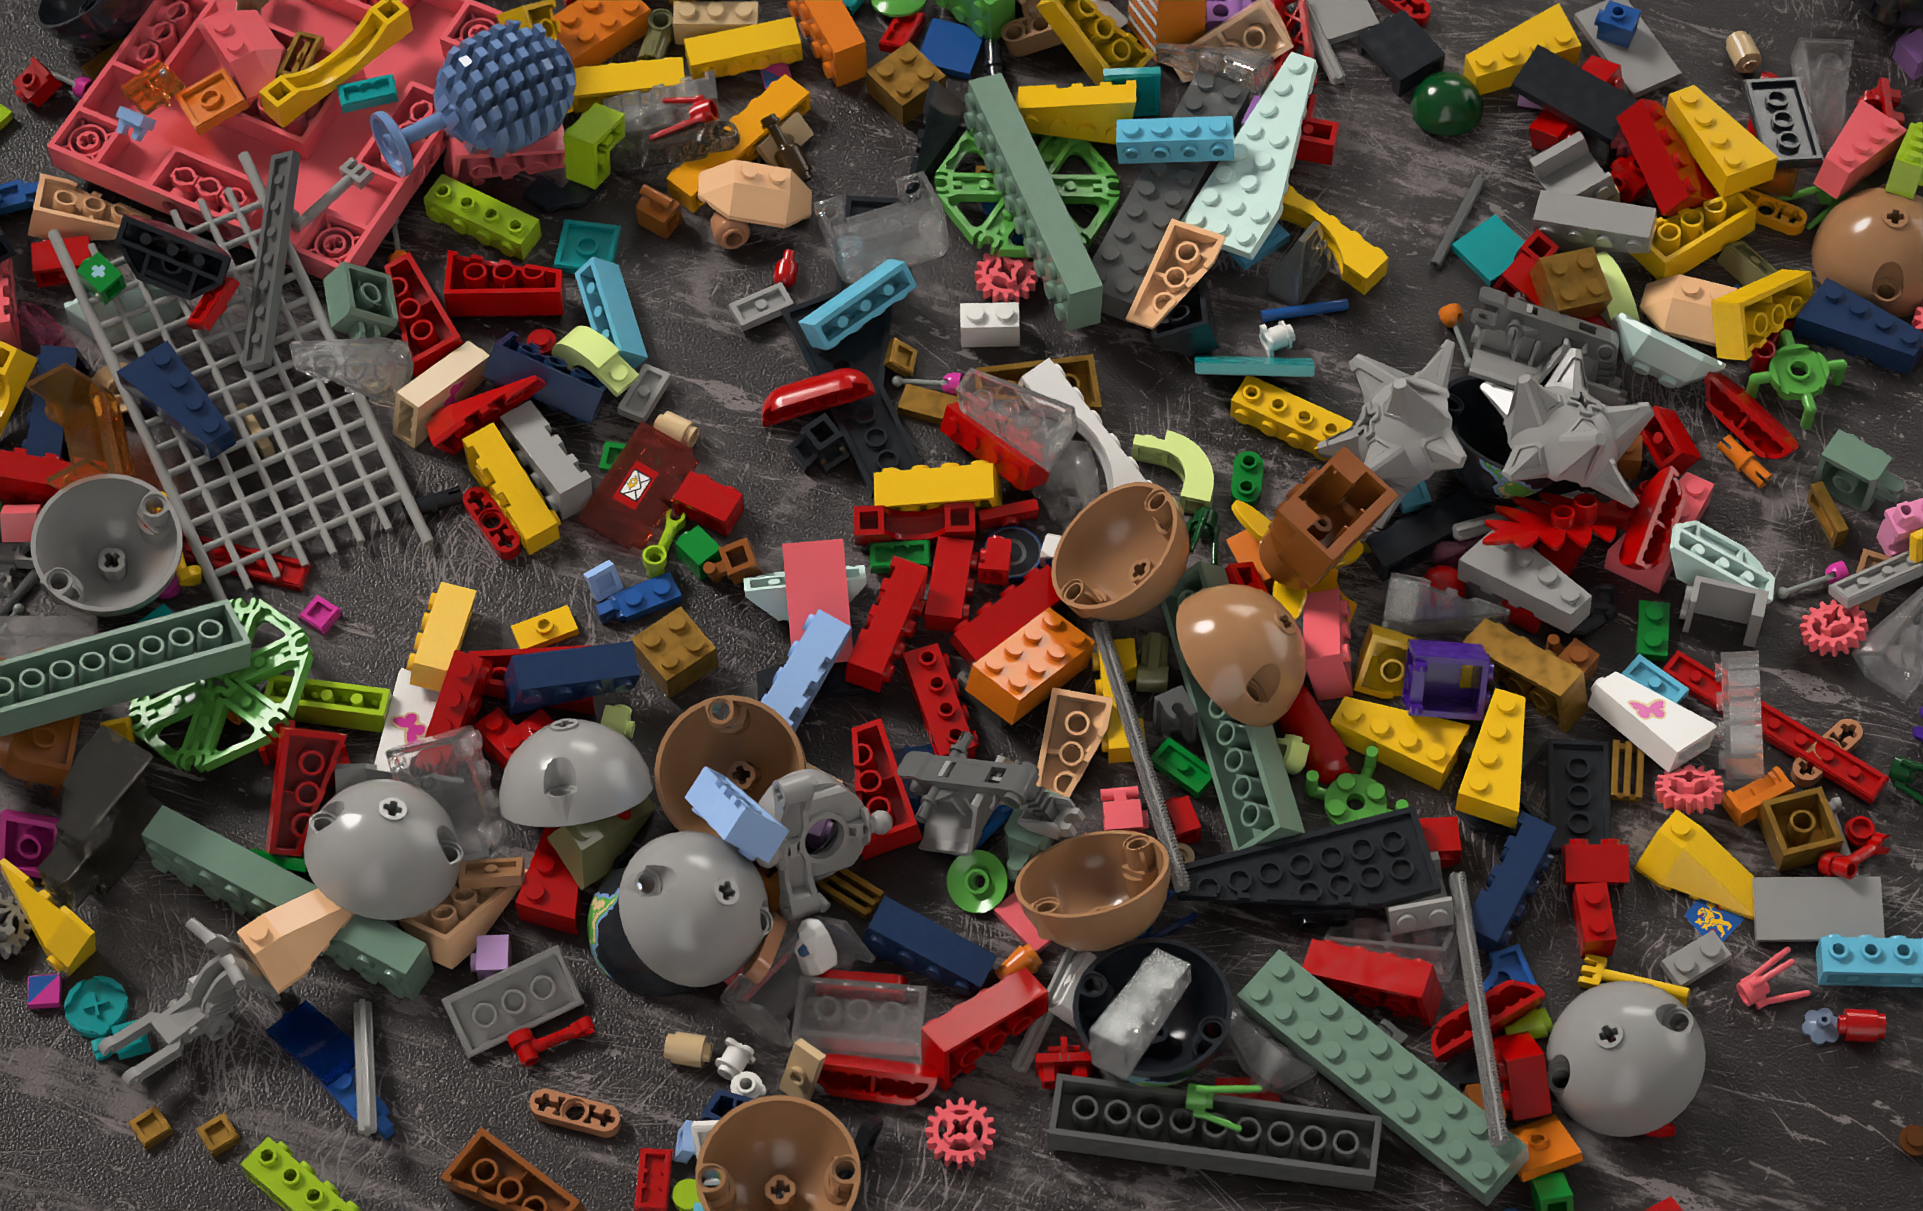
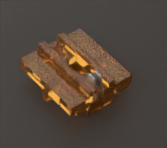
M159 59L120 87L122 94L128 100L130 99L131 103L146 116L163 104L166 107L170 106L168 100L186 88L185 84L175 73L170 71L167 65L163 64Z

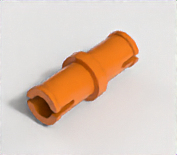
M1730 434L1723 439L1731 446V449L1721 441L1716 448L1735 464V470L1738 472L1742 471L1759 489L1763 488L1766 483L1758 477V474L1763 476L1768 482L1773 477V474L1769 473L1755 459V454L1752 451L1747 452Z

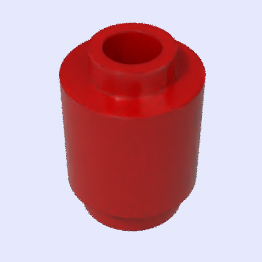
M1844 1009L1843 1015H1838L1837 1033L1843 1034L1844 1041L1876 1042L1877 1039H1884L1886 1035L1885 1013H1878L1877 1010Z

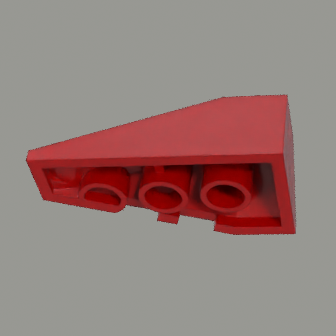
M533 375L437 409L431 415L432 418L425 423L431 443L434 447L455 456L464 449L463 438L493 422L497 424L500 421V416L523 404L544 388L547 383L540 377Z

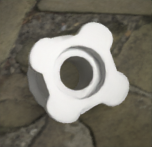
M1279 321L1277 326L1268 329L1265 324L1260 325L1259 338L1268 357H1274V351L1284 347L1287 349L1292 348V342L1295 341V333L1290 324L1286 325L1284 321Z
M728 1037L724 1042L727 1045V1049L721 1058L716 1059L715 1065L718 1068L717 1072L719 1075L732 1081L737 1074L743 1072L747 1063L753 1064L756 1058L753 1056L754 1050L750 1046L743 1045Z
M741 1072L731 1081L730 1088L732 1093L753 1099L766 1096V1087L762 1084L759 1076L753 1072Z

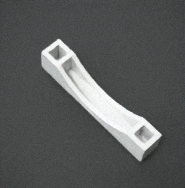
M1048 358L1021 377L1016 387L1034 410L1050 414L1066 422L1077 430L1091 445L1104 470L1108 491L1127 483H1152L1150 480H1146L1139 472V466L1136 461L1130 456L1127 457L1123 452L1118 438L1112 433L1109 434L1104 428L1099 414L1094 410H1090L1085 404L1080 390L1072 387L1066 380L1065 372L1060 365L1054 364Z

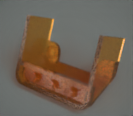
M65 362L26 383L27 389L45 399V413L48 419L63 427L71 466L46 478L47 484L61 490L72 482L98 474H120L136 478L120 405L115 395L109 389Z

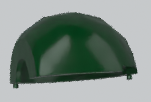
M1438 72L1422 80L1414 90L1410 104L1412 119L1420 128L1432 134L1443 136L1459 135L1473 129L1481 120L1484 109L1483 100L1476 86L1467 77L1455 72Z

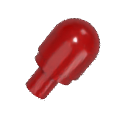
M790 249L784 250L783 259L778 260L773 275L774 283L782 282L785 289H789L795 284L798 274V264L794 261L796 252Z

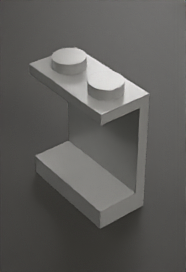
M1580 131L1529 159L1535 177L1545 191L1607 200L1610 196L1617 193L1610 172L1604 173L1589 152L1586 140Z
M1696 575L1693 587L1688 585L1686 587L1679 619L1685 620L1682 631L1689 632L1693 613L1747 624L1743 645L1755 648L1765 614L1769 591Z
M1438 851L1430 852L1441 885V894L1384 908L1392 935L1455 924L1452 897H1448L1445 890Z

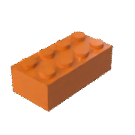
M577 0L553 16L554 21H559L561 30L560 33H557V39L572 58L574 68L598 66L646 34L649 26L648 16L651 10L642 0Z
M790 0V2H787L791 16L797 17L799 20V28L803 37H808L811 41L810 46L815 58L820 57L823 62L822 68L825 76L828 79L832 78L836 87L866 77V41L842 0Z
M1048 607L972 665L965 690L1009 724L1013 725L1051 695L1052 687L1061 688L1088 667L1096 641Z

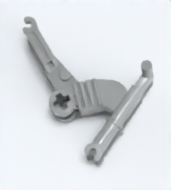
M194 917L187 921L185 927L203 941L206 947L212 949L218 955L211 959L201 969L199 974L188 979L186 992L180 1000L173 999L167 1005L168 1009L162 1013L149 1012L115 1035L104 1038L98 1045V1049L104 1056L110 1050L115 1054L151 1030H154L166 1045V1047L138 1065L131 1067L123 1074L122 1079L128 1087L133 1084L134 1080L137 1084H140L145 1078L182 1056L184 1045L195 1037L206 1034L210 1040L216 1041L227 1035L234 1026V1021L229 1016V1013L234 1010V1002H236L238 995L234 988H240L248 982L251 987L267 992L274 1001L281 999L244 951L241 943H237L224 935L213 933ZM288 987L282 992L287 993L290 991V988Z

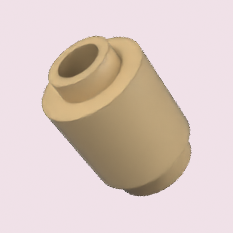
M1736 31L1727 38L1726 51L1735 69L1740 73L1754 72L1761 64L1762 56L1752 36L1745 31Z
M670 411L665 412L664 415L660 414L653 425V430L656 431V438L679 449L686 448L690 450L699 436V428L694 426V422Z
M678 1031L675 1034L668 1033L664 1045V1059L671 1060L673 1064L702 1068L705 1062L709 1063L711 1060L713 1044L708 1043V1037Z

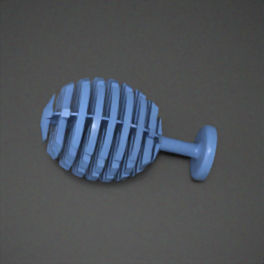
M506 20L505 25L498 23L487 31L483 30L471 38H466L457 47L453 45L448 51L442 68L440 67L436 77V89L433 92L436 113L401 130L393 118L384 111H377L370 115L373 136L390 168L401 178L411 174L413 171V158L409 145L442 129L452 139L455 137L462 143L464 140V147L469 154L477 153L478 149L487 151L489 148L491 149L489 156L494 158H504L506 152L513 154L523 147H528L544 139L552 131L556 132L562 125L567 111L570 110L576 87L573 61L558 39L556 41L548 35L545 38L547 31L541 23L534 24L532 29L528 27L519 29L521 21Z

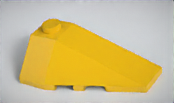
M1676 809L1656 832L1637 862L1635 870L1663 889L1670 891L1672 888L1689 894V898L1695 900L1700 898L1715 903L1721 909L1754 920L1752 879L1754 876L1704 828Z
M3 858L0 861L1 872L48 957L46 962L56 972L60 973L63 970L70 976L97 950L95 932L65 905L59 909L57 903L52 899V895L45 889L39 892L34 890L36 887L34 882L7 859Z

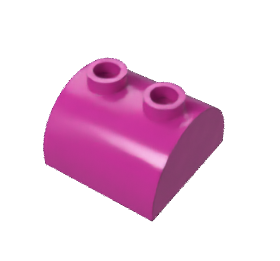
M11 809L3 810L0 813V861L3 858L7 859L27 876L59 881L67 868L73 841L71 822L67 819Z

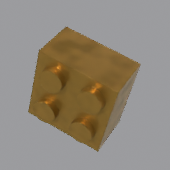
M910 41L866 71L867 92L902 126L923 113L931 80L937 81L946 88V75Z
M1594 247L1539 258L1529 272L1541 307L1581 319L1602 314L1613 300Z
M681 606L631 638L637 661L669 699L719 666L716 647Z
M1822 786L1761 802L1757 821L1778 873L1818 863L1821 855L1827 850L1840 853L1844 840Z

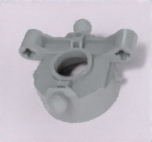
M802 769L773 781L772 786L765 792L758 803L789 830V833L769 863L758 857L756 858L760 866L765 868L774 866L778 869L779 905L783 917L787 921H792L818 913L820 911V899L815 883L820 882L823 878L837 871L852 866L860 856L864 846L870 843L871 833L884 835L891 830L893 825V819L888 812L877 810L870 816L868 809L854 793L830 774L821 770ZM831 818L836 820L835 828L826 842L811 854L807 853L805 840L810 828L823 819Z

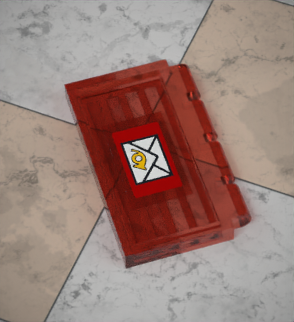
M641 421L579 515L578 520L580 523L629 551L632 546L643 550L654 533L646 525L649 524L657 528L669 510V507L662 500L673 504V496L683 483L678 476L686 478L690 471L694 472L700 461L692 456L693 451L691 448Z

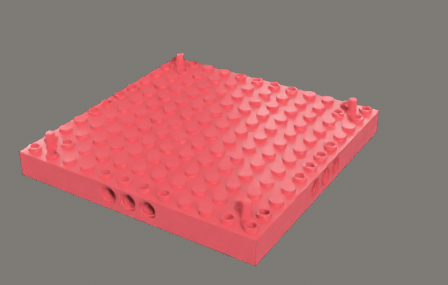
M154 0L46 147L54 167L170 215V211L176 209L182 221L194 226L206 222L197 203V200L200 198H204L213 219L233 211L224 192V189L227 187L232 188L241 208L259 201L238 158V155L244 151L249 152L266 189L271 156L290 150L301 154L293 207L300 215L343 178L340 175L339 167L352 157L358 161V164L364 165L366 170L369 169L374 172V178L362 190L354 184L351 185L299 234L292 227L290 229L289 238L306 273L323 280L343 261L361 267L366 266L447 147L449 135L444 129L409 145L413 158V171L408 176L401 178L390 168L378 148L370 125V115L377 111H384L393 118L401 130L436 113L433 92L436 89V77L440 67L442 68L448 51L453 45L457 47L466 38H471L475 34L483 30L487 31L490 27L498 24L497 14L503 12L474 0H399L410 11L413 31L343 83L347 84L393 74L399 101L343 113L336 88L282 128L264 112L261 97L249 103L247 102L249 108L199 136L174 95L224 68L196 27L195 22L220 10H236V0ZM270 0L262 7L261 17L284 50L282 60L297 30L323 36L325 44L315 64H317L344 43L360 24L367 11L380 0ZM305 39L302 40L301 45L288 69V72H291L297 60L299 51L302 49L306 41ZM162 68L172 77L166 84L160 77L159 70H162ZM120 106L157 120L153 131L148 130L141 142L131 139L133 134L132 127L128 130L127 135L116 132L119 122L116 114ZM263 208L244 215L251 231L261 228ZM237 218L217 226L222 238L229 241L245 235ZM260 237L256 238V241H257L258 245H259V238H260ZM249 242L241 244V246L251 249Z

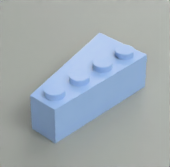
M818 609L815 615L811 613L802 628L805 633L800 641L795 640L787 654L789 657L783 668H779L773 678L771 689L760 701L779 713L795 732L853 631L851 626Z
M707 766L703 768L685 796L686 800L693 806L692 811L705 819L707 824L725 841L738 847V851L752 861H755L758 857L769 863L789 833L785 826L730 779Z

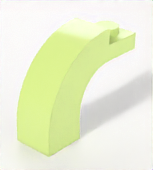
M1601 251L1596 253L1613 298L1600 316L1605 319L1611 328L1612 318L1620 312L1640 322L1632 292L1621 269L1607 252Z
M575 327L555 344L551 354L553 356L566 360L567 368L570 370L580 366L586 368L616 397L621 395L639 378V374L619 355L620 350L602 334L589 327Z
M1167 430L1165 440L1158 439L1153 435L1143 436L1135 434L1132 458L1134 460L1165 466L1176 472L1181 478L1183 488L1180 496V505L1184 508V512L1195 514L1198 507H1212L1214 489L1213 470L1208 457L1196 443L1181 434Z

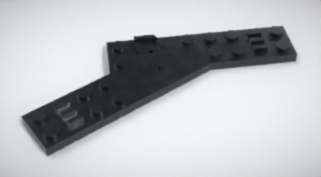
M846 195L835 291L781 310L782 318L795 342V347L811 377L841 368H852L867 375L874 385L876 395L828 408L835 426L843 434L842 440L871 499H874V473L882 472L884 468L894 467L900 470H911L913 466L922 465L884 389L886 366L883 364L890 339L893 304L886 308L881 315L863 324L861 329L849 334L837 346L829 350L812 347L798 323L886 260H898L902 225L897 215L903 214L904 199ZM890 217L897 218L898 220L891 219L889 224L891 227H895L899 223V227L896 229L888 228L886 220ZM880 220H883L885 227L887 229L886 232H884ZM879 221L880 223L874 225V228L877 232V234L874 235L870 223ZM864 225L868 226L871 229V235L868 237L859 236L858 228ZM861 228V234L867 235L868 229ZM848 230L849 234H858V239L849 242L845 231Z

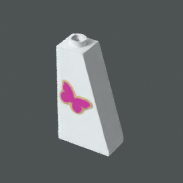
M401 668L397 676L374 764L377 765V770L394 773L395 768L406 769V774L416 776L415 764L440 692L409 684L411 671Z
M1615 671L1605 678L1600 677L1591 687L1592 694L1588 706L1668 773L1710 747L1717 730V726L1714 723Z

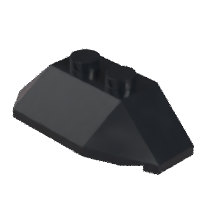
M123 214L115 239L117 247L121 249L136 279L187 300H193L223 285L232 256L216 243L164 222Z

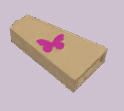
M467 341L396 392L393 434L412 448H417L429 436L425 423L432 418L433 412L441 407H447L448 405L465 400L487 378L483 374L490 355L470 341Z

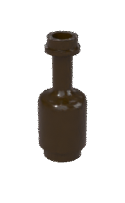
M775 113L766 116L760 123L763 130L768 129L778 147V151L774 154L777 165L781 168L791 169L804 183L814 177L811 172L813 168L800 145L796 142H787L777 124L780 119Z

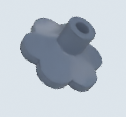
M1821 1008L1819 1011H1807L1805 1022L1801 1027L1803 1034L1809 1036L1815 1045H1823L1825 1042L1835 1043L1839 1038V1034L1837 1033V1017L1833 1016L1832 1011L1828 1008Z

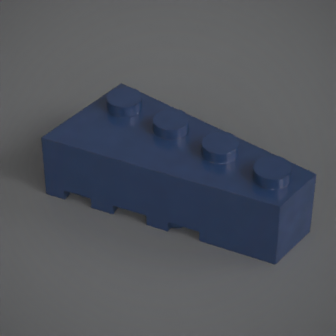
M1828 277L1797 315L1792 331L1794 338L1801 340L1802 337L1816 341L1815 345L1827 348L1829 345L1844 350L1845 355L1854 358L1862 356L1871 359L1873 364L1906 375L1911 372L1923 356L1922 331Z
M513 331L495 343L483 376L490 378L491 383L502 387L536 375L545 380L547 385L529 399H537L543 402L544 406L550 410L566 412L571 415L573 420L580 423H592L599 416L609 389L598 378L580 368L570 370L567 368L566 360L558 356H545L541 354L540 350L542 347L533 342H530L529 345L519 342L520 335Z
M167 340L116 371L121 386L125 390L134 394L141 403L161 416L163 421L178 430L185 439L210 459L215 458L237 444L229 424Z
M42 345L41 355H37L36 358L38 360L35 364V369L38 373L37 381L31 387L32 411H28L26 418L27 428H29L28 438L23 440L22 448L27 449L28 455L44 457L45 453L57 454V456L69 462L74 441V432L71 430V425L78 423L80 412L77 400L78 398H84L86 387L83 385V376H89L91 366L77 348Z
M633 641L511 656L503 679V685L511 715L615 691H629L636 686L640 671Z
M1523 811L1517 820L1515 837L1509 835L1504 845L1505 848L1500 857L1502 864H1494L1486 882L1488 889L1481 890L1471 909L1475 927L1474 933L1477 940L1476 946L1489 953L1497 951L1500 945L1503 947L1507 946L1513 934V930L1510 927L1514 920L1517 922L1521 921L1527 905L1524 904L1528 895L1534 897L1541 883V880L1537 878L1542 870L1545 872L1549 870L1555 855L1551 854L1556 827Z
M884 896L857 946L858 949L949 986L962 995H970L972 997H975L981 989L997 958V955L887 896Z

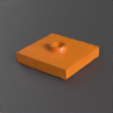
M225 67L174 95L199 136L249 108Z
M1555 1114L1509 1130L1528 1145L1530 1159L1517 1172L1522 1182L1583 1161L1582 1151Z

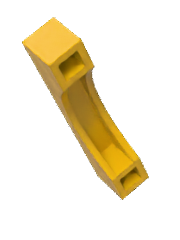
M380 0L367 11L360 24L344 43L329 56L305 70L280 75L261 89L259 93L264 112L282 128L287 126L335 90L338 85L343 84L412 32L413 25L409 9L399 0Z
M1291 185L1288 186L1287 194H1284L1282 202V215L1279 219L1299 225L1306 230L1314 220L1319 222L1324 234L1322 239L1327 241V248L1333 254L1339 266L1342 280L1365 295L1387 274L1389 257L1386 256L1382 249L1374 247L1365 241L1358 232L1351 231L1341 224L1335 216L1328 215L1321 210L1314 201L1307 200L1297 193Z

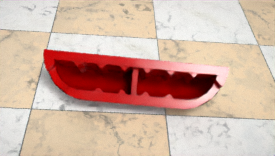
M841 368L786 384L774 389L765 399L761 412L762 423L764 427L876 395L875 388L867 375L852 368Z
M1708 372L1704 380V384H1706V406L1755 454L1762 458L1781 459L1791 455L1798 449V442L1793 435L1742 387L1718 372Z
M1672 465L1659 471L1649 481L1640 495V504L1635 508L1619 552V561L1625 567L1634 570L1650 569L1662 563L1667 555L1671 544L1672 528L1679 522L1686 502V493L1682 494L1681 486L1677 479L1680 474Z
M1302 685V689L1290 709L1276 723L1284 736L1285 734H1292L1303 738L1302 743L1310 746L1305 768L1307 771H1317L1319 774L1318 781L1331 785L1339 775L1343 773L1356 774V772L1350 768L1344 758L1349 753L1342 740L1308 689Z
M1515 979L1505 981L1485 992L1491 1036L1504 1030V1027L1512 1024L1527 1012L1539 1006L1545 998V992L1536 984L1532 985L1527 982L1515 981ZM1468 1003L1449 1013L1436 1024L1431 1036V1051L1437 1063L1449 1061L1455 1054L1465 1053L1475 1047Z
M825 1054L826 1058L817 1083L825 1089L826 1093L837 1097L897 1105H914L926 1098L934 1090L938 1081V1073L927 1066L915 1063L847 1054Z

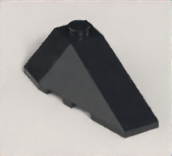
M933 80L930 81L924 103L923 129H919L917 136L916 153L919 155H913L906 187L908 206L915 204L934 178L938 168L959 141L962 132L968 129L964 119L965 103L937 81Z
M1206 273L1155 329L1151 330L1154 344L1190 357L1219 349L1217 328Z

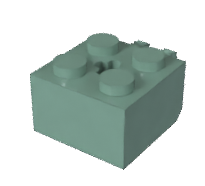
M343 261L323 279L331 329L349 333L352 346L359 347L365 342L367 350L375 351L380 346V340L396 328L398 323L391 275Z
M1838 429L1822 452L1813 483L1822 481L1831 497L1859 512L1867 511L1875 499L1894 506V504L1900 501V495L1903 492L1904 486L1903 480L1888 472L1892 457L1888 456L1883 450L1874 448L1859 440L1855 435Z
M1044 790V792H1049L1050 795L1062 796L1050 790ZM1019 809L1013 810L1004 828L1007 874L1012 883L1016 882V878L1022 868L1040 852L1046 851L1047 848L1051 847L1054 841L1053 838L1028 831L1019 825L1017 820L1022 812Z

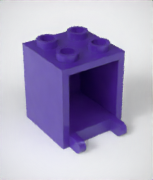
M1408 639L1402 689V700L1408 715L1483 721L1484 711H1487L1490 705V693L1486 692L1487 681L1493 680L1494 664L1490 663V656L1486 654L1482 644ZM1462 665L1473 666L1471 688L1459 687Z

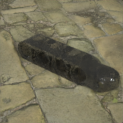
M727 120L707 123L698 122L655 140H650V135L670 126L625 132V137L610 151V168L615 171H627L702 160L708 154L734 149L740 142V133L736 125ZM728 126V127H730L732 130H731V131H727V130H725L724 127Z

